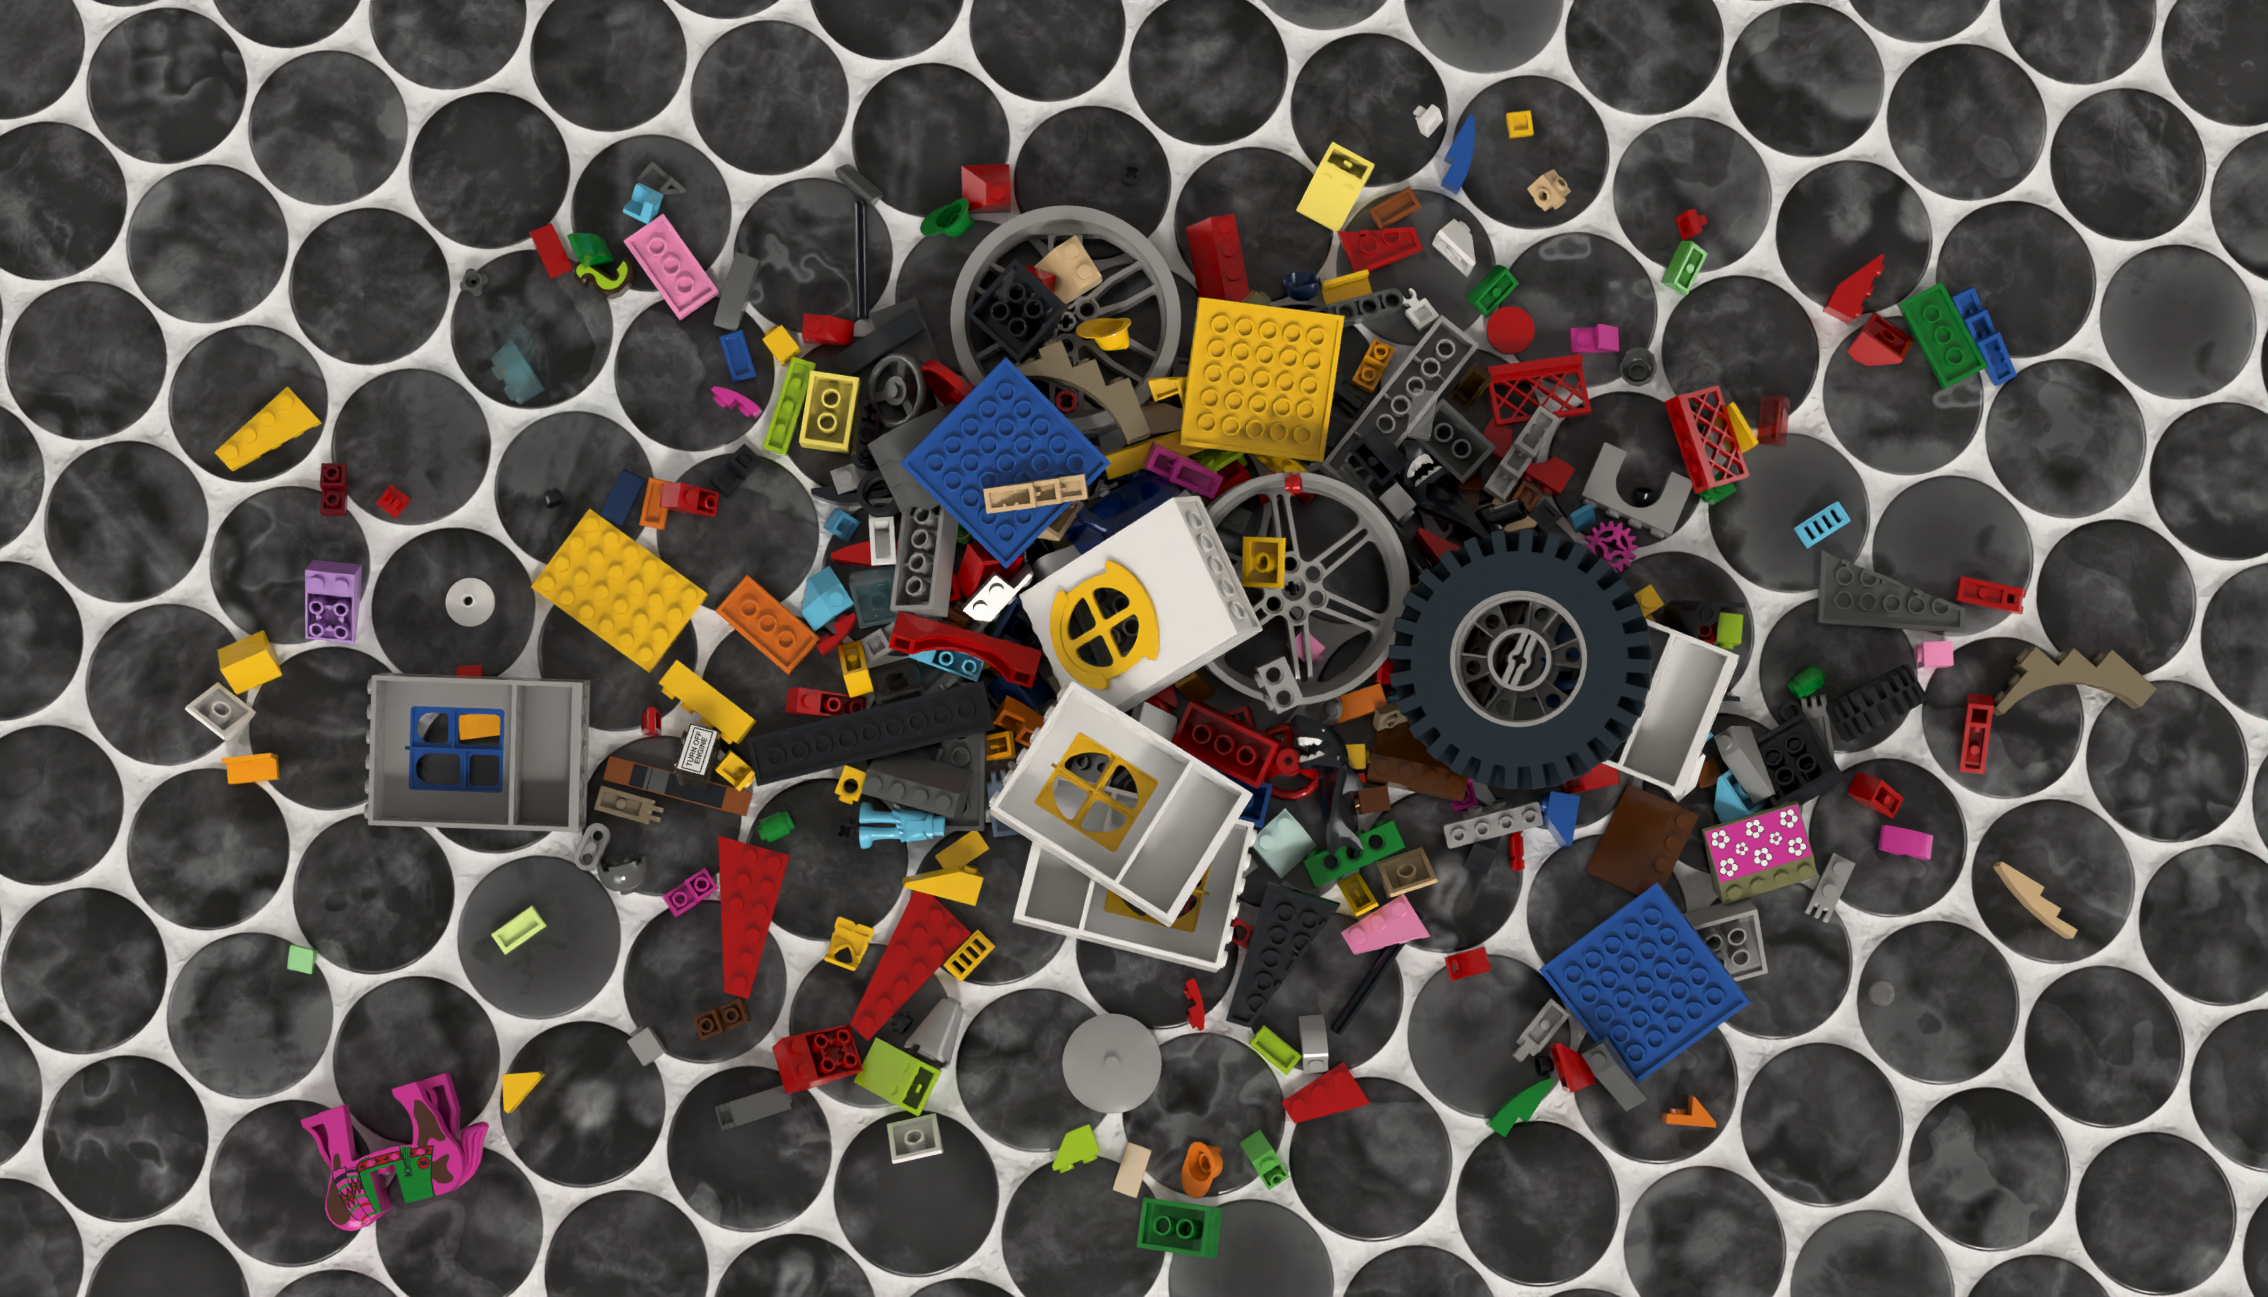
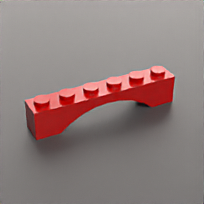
M901 611L898 612L888 647L911 655L931 650H952L966 653L990 664L1008 682L1029 688L1033 686L1042 651L1029 646L1011 643L1008 640L997 639L983 633L972 632L958 626L947 625L936 620L926 619Z

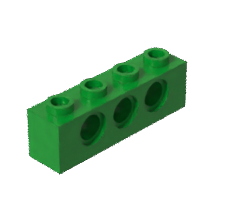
M1385 818L1372 824L1373 830L1366 833L1364 829L1354 832L1363 846V851L1359 852L1356 859H1350L1346 855L1348 846L1340 847L1334 855H1331L1337 861L1334 869H1327L1323 863L1324 858L1330 855L1328 850L1320 853L1319 849L1305 854L1307 859L1302 861L1313 888L1405 848L1394 821L1387 823ZM1376 835L1381 839V846L1378 849H1373L1369 846L1368 840L1370 836Z

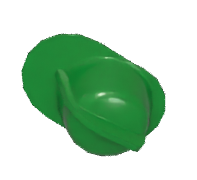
M961 198L931 212L921 223V233L925 236H932L942 232L951 238H957L974 227L975 220L968 211V200Z

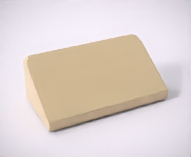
M1130 1142L1127 1143L1113 1190L1137 1198L1150 1158L1151 1149Z

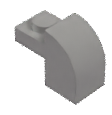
M1323 1014L1299 1016L1303 1073L1328 1072V1043Z

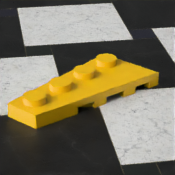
M286 387L214 453L230 470L235 471L261 457L267 451L278 448L282 443L291 438H296L302 435L304 431L322 424V422L289 387Z

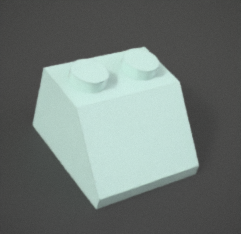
M1284 809L1256 835L1252 848L1274 873L1282 879L1306 857L1305 854L1310 853L1317 845L1296 819Z

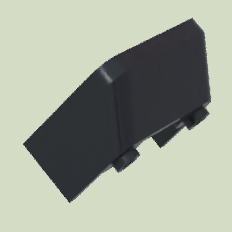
M1671 600L1664 608L1663 626L1699 639V627L1715 624L1720 617V607L1745 608V603ZM1725 694L1722 701L1740 702V696Z

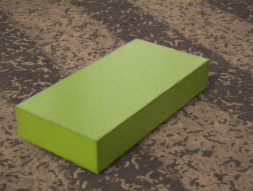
M1265 1025L1259 1029L1248 1043L1285 1075L1289 1074L1302 1057V1055Z

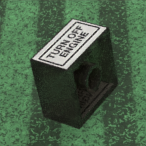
M690 724L688 731L684 730L681 737L680 745H683L681 754L677 753L674 758V775L677 776L678 785L707 792L721 749L720 735L717 730Z

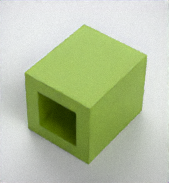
M1720 612V617L1715 627L1714 644H1718L1719 648L1725 650H1733L1734 646L1740 645L1743 615Z

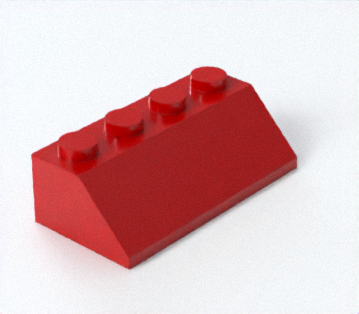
M1234 213L1211 217L1186 227L1198 296L1242 302L1249 294V288Z
M1195 699L1189 702L1171 743L1198 760L1258 789L1274 764L1283 741Z

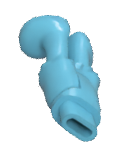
M862 802L860 824H896L894 828L861 826L859 828V839L862 849L871 847L873 841L879 839H900L901 842L906 841L908 843L928 838L934 839V836H945V816H935L934 813L929 814L923 811L906 810L903 808L898 810L894 807L892 812L874 810L869 802Z

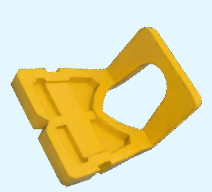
M840 916L837 917L834 926L835 932L832 933L828 953L824 956V960L854 971L859 966L868 947L869 940L871 941L875 930L863 924L856 925L854 921ZM848 947L851 951L853 962H840L835 959L834 955L839 950Z

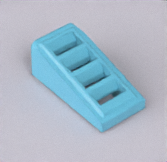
M1836 501L1795 527L1794 530L1806 549H1808L1851 520L1841 504ZM1831 510L1834 512V514L1836 515V517H1837L1838 520L1840 521L1839 523H1837V521L1835 520V518H1834L1833 515L1831 514V512H1830ZM1823 515L1826 517V519L1828 520V522H1829L1830 525L1832 526L1830 529L1827 527V525H1826L1825 522L1823 521V519H1822V516H1823ZM1814 521L1817 522V524L1819 525V527H1820L1821 530L1823 531L1822 534H1820V533L1818 532V530L1816 529V527L1814 526V524H1813L1812 522H1814ZM1808 526L1815 537L1813 540H1811L1804 527Z

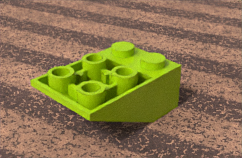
M876 1037L862 1064L864 1071L857 1074L854 1083L919 1117L943 1070Z

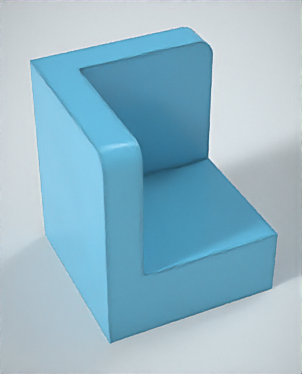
M637 183L631 200L623 208V213L649 224L658 214L663 194L641 183Z

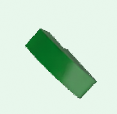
M571 233L567 235L578 260L584 268L594 264L600 269L615 262L606 241L601 236L591 233Z
M1547 1077L1520 1090L1493 1114L1486 1125L1501 1136L1506 1137L1518 1118L1528 1122L1555 1081Z

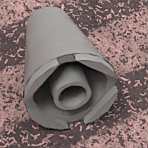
M948 997L947 1000L941 999L907 1039L904 1048H910L909 1053L931 1065L936 1061L941 1063L939 1068L947 1069L951 1063L964 1011L960 1007L961 1002L952 997Z

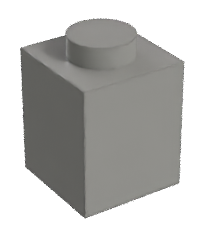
M640 1026L630 1033L632 1038L627 1042L643 1066H647L667 1052L651 1027L644 1029L643 1026Z

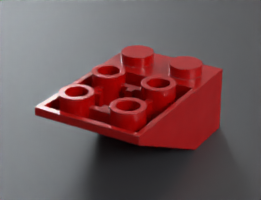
M849 1024L783 1037L772 1047L786 1094L808 1090L864 1071Z

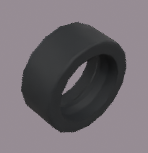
M879 469L867 473L860 480L857 488V499L861 507L871 516L876 518L891 517L900 511L894 498L884 507H875L868 500L870 488L875 483L884 480Z

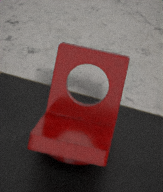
M1486 947L1444 958L1450 981L1492 970ZM1452 962L1455 966L1456 973L1453 971Z

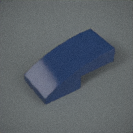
M623 469L610 492L600 516L623 526L634 502L639 497L646 479Z

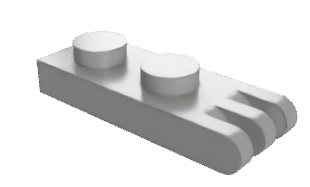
M1820 695L1821 705H1817L1816 696H1810L1811 706H1807L1805 697L1800 698L1802 712L1805 713L1833 760H1835L1829 716L1826 713V695Z
M1831 853L1804 913L1809 915L1813 907H1816L1813 917L1818 919L1822 911H1824L1825 914L1822 921L1828 923L1855 863L1835 853Z

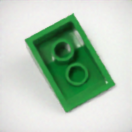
M1143 1197L1137 1247L1205 1258H1217L1223 1208Z

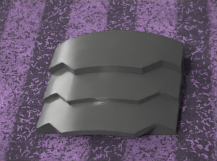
M957 402L910 420L868 444V448L901 513L912 507L929 511L940 505L900 462L958 405Z

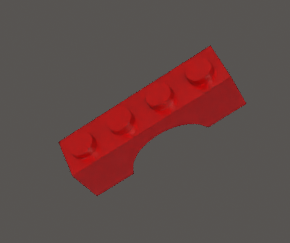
M1492 418L1482 435L1496 447L1490 458L1492 457L1499 461V465L1513 445V430L1506 426L1496 427L1495 421ZM1554 456L1543 463L1530 462L1520 479H1525L1531 484L1533 482L1540 486V490L1547 496L1552 497L1554 495L1558 497L1575 471V468Z

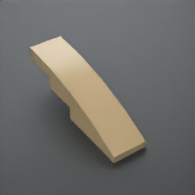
M1085 474L983 489L987 514L1036 508L1037 506L1060 504L1089 498Z
M1995 862L1993 868L2007 888L2026 909L2043 924L2065 939L2074 938L2078 930L2057 918L2061 908L2040 896L2045 888L2044 886L2004 862Z

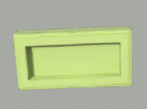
M532 905L491 935L504 954L507 955L547 925Z

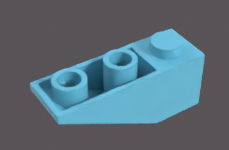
M931 650L908 655L910 658L978 682L984 665V661L977 657L952 650Z

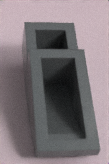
M736 252L716 312L715 326L732 332L738 331L754 289L753 284L761 266L758 259Z

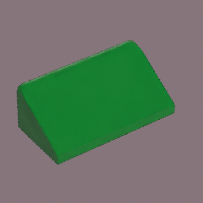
M1498 264L1465 298L1487 318L1519 283L1505 266Z

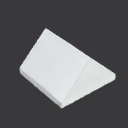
M219 682L185 708L187 712L223 740L230 742L237 738L256 713V711Z
M936 1113L887 1124L893 1164L940 1154L944 1151Z

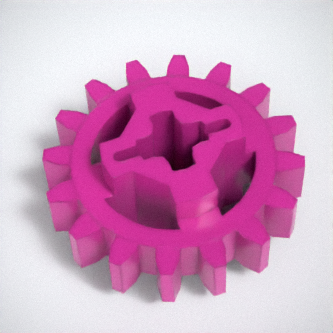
M1609 521L1607 527L1602 522L1598 525L1599 531L1594 527L1590 530L1593 536H1586L1585 540L1589 544L1585 545V547L1589 548L1594 554H1596L1595 548L1598 549L1601 557L1620 573L1623 571L1622 565L1626 568L1631 565L1628 559L1634 560L1636 558V555L1631 553L1638 549V546L1632 545V541L1636 537H1629L1628 533L1631 529L1622 530L1623 523L1621 522L1616 527H1614L1613 521ZM1612 532L1607 538L1598 537L1603 533ZM1621 537L1624 540L1626 547L1622 545V542L1620 540ZM1609 543H1612V548L1615 549L1611 553L1608 552V547L1605 546ZM1614 557H1617L1619 559L1622 558V560L1617 563H1610V561Z

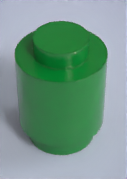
M1809 665L1791 678L1788 687L1797 699L1806 698L1825 685L1824 679L1826 676L1819 666Z
M787 810L782 813L778 811L759 820L760 826L756 827L762 841L767 839L769 843L789 834L790 830L795 828Z

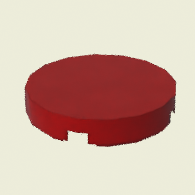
M1508 306L1500 308L1492 314L1487 322V340L1492 348L1501 354L1512 355L1521 353L1528 348L1534 338L1535 328L1533 320L1527 312L1519 307Z

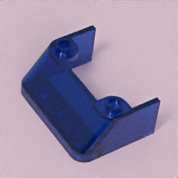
M1140 469L1130 477L1131 481L1091 508L1088 505L1082 508L1076 514L1078 518L1065 534L1079 553L1083 555L1171 498L1176 497L1181 491L1175 483L1150 470L1143 471V469Z

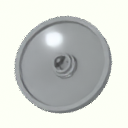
M1103 1014L1085 1021L1072 1033L1064 1049L1062 1065L1067 1086L1076 1099L1092 1110L1114 1114L1132 1110L1147 1100L1158 1084L1162 1062L1156 1039L1142 1023L1126 1015Z

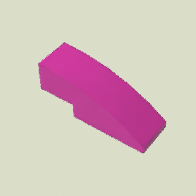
M1155 442L1152 443L1143 462L1146 469L1167 477L1171 482L1211 499H1214L1224 478L1202 464Z

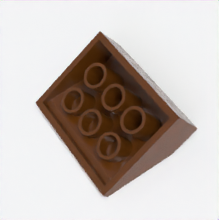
M1408 721L1397 724L1392 728L1377 731L1366 782L1463 802L1468 777L1453 772L1449 769V766L1432 757L1427 752L1428 748L1422 741L1415 739L1408 729L1411 727Z
M1627 784L1585 872L1634 897L1640 895L1656 882L1664 889L1699 815Z

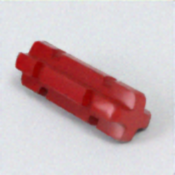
M1523 830L1510 833L1511 837H1509L1510 857H1512L1510 864L1513 871H1521L1525 868L1524 860H1522L1524 846L1521 833H1523Z

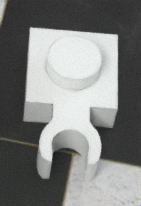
M1410 288L1409 294L1412 298H1404L1403 305L1409 307L1405 311V315L1420 333L1436 322L1439 314L1426 298L1418 301L1416 292Z

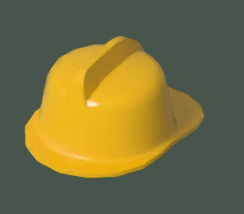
M1096 318L1080 324L1076 329V333L1083 338H1093L1104 351L1127 349L1130 344L1128 327L1132 322L1129 318Z

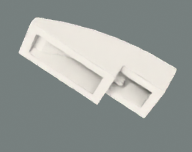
M893 498L868 500L875 507H884ZM869 514L871 564H896L894 515L876 518Z

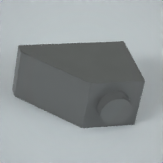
M1236 506L1223 518L1217 534L1225 551L1235 554L1252 512Z

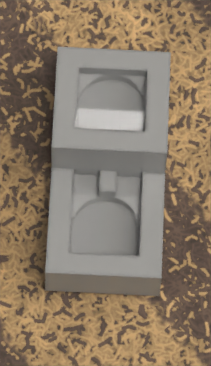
M895 621L860 640L872 662L895 651L888 648Z

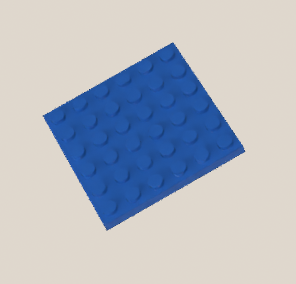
M1006 357L900 462L1006 569L1073 501L987 514L983 489L1077 474H1085L1088 487L1111 464Z
M1658 882L1539 969L1595 1042L1608 1036L1638 1083L1751 1002Z

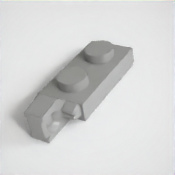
M1550 998L1519 1035L1516 1042L1520 1046L1512 1056L1519 1062H1522L1529 1053L1534 1056L1537 1052H1540L1570 1014Z

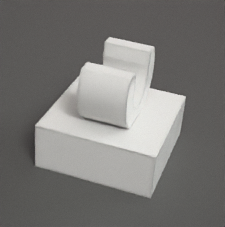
M1433 104L1427 110L1419 105L1413 112L1417 116L1415 119L1421 134L1427 138L1443 121L1440 109Z

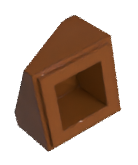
M1715 759L1703 763L1696 784L1697 789L1717 784L1721 772Z

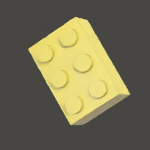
M810 371L799 439L801 447L850 454L855 409L858 405L861 387L859 378Z

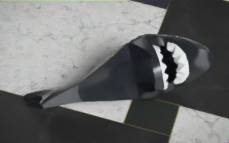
M1404 440L1399 451L1410 462L1396 477L1398 484L1416 503L1415 508L1432 516L1443 532H1446L1449 524H1452L1462 529L1469 539L1473 537L1479 539L1490 537L1491 535L1482 526L1467 502L1453 486V478L1446 467L1438 466L1422 444L1414 440Z
M1295 715L1291 719L1290 729L1298 739L1300 746H1308V754L1304 753V755L1300 756L1297 765L1300 770L1311 769L1318 771L1319 800L1326 831L1328 854L1334 855L1343 846H1348L1361 852L1363 851V846L1360 840L1344 824L1340 816L1342 795L1347 792L1363 790L1358 776L1349 765L1345 742L1328 725L1305 716Z

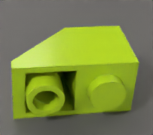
M1089 1123L1066 1132L1052 1165L1054 1171L1059 1169L1060 1173L1073 1169V1163L1082 1160L1085 1164L1097 1159L1096 1154L1100 1153V1149Z

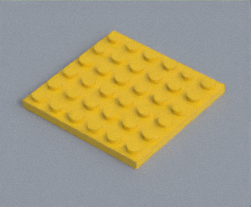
M1198 297L1178 444L1323 462L1344 316Z

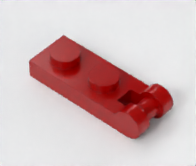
M1961 576L1958 580L1955 601L2006 611L2012 614H2023L2024 607L2021 605L2023 598L2026 597L2027 590ZM2008 595L2013 596L2012 603H2007Z

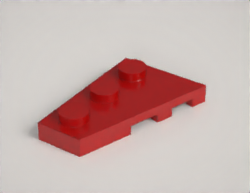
M1341 1062L1281 1101V1104L1292 1121L1299 1123L1368 1105L1370 1102L1344 1062Z

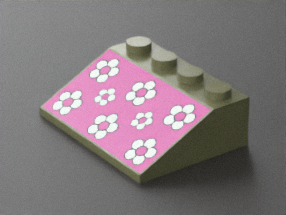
M1797 801L1702 829L1713 890L1723 905L1817 877L1813 852Z

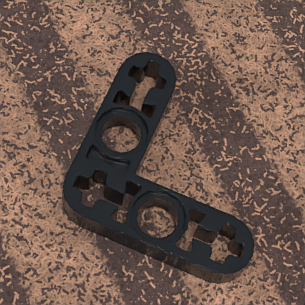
M869 399L861 402L855 409L851 460L857 468L873 471L879 468L875 460L871 459L873 456L868 448V444L878 438L880 408L875 401ZM866 407L868 408V412L871 413V415L868 417L867 412L863 410ZM861 429H867L870 432V440H866L861 436ZM863 452V453H864V457L869 458V459H867L866 461H863V457L860 456V454Z

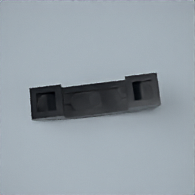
M885 480V489L869 491L868 499L893 497ZM835 486L811 488L812 496L821 501L841 506H861L857 499V493L838 495Z

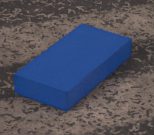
M743 330L720 336L733 383L757 377Z

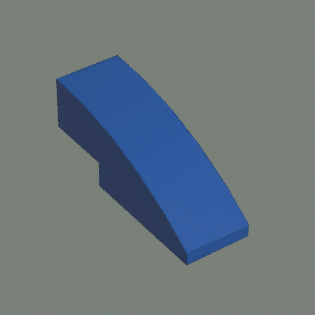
M1471 114L1468 116L1444 159L1451 167L1440 186L1456 195L1466 178L1474 150L1475 121L1474 116Z

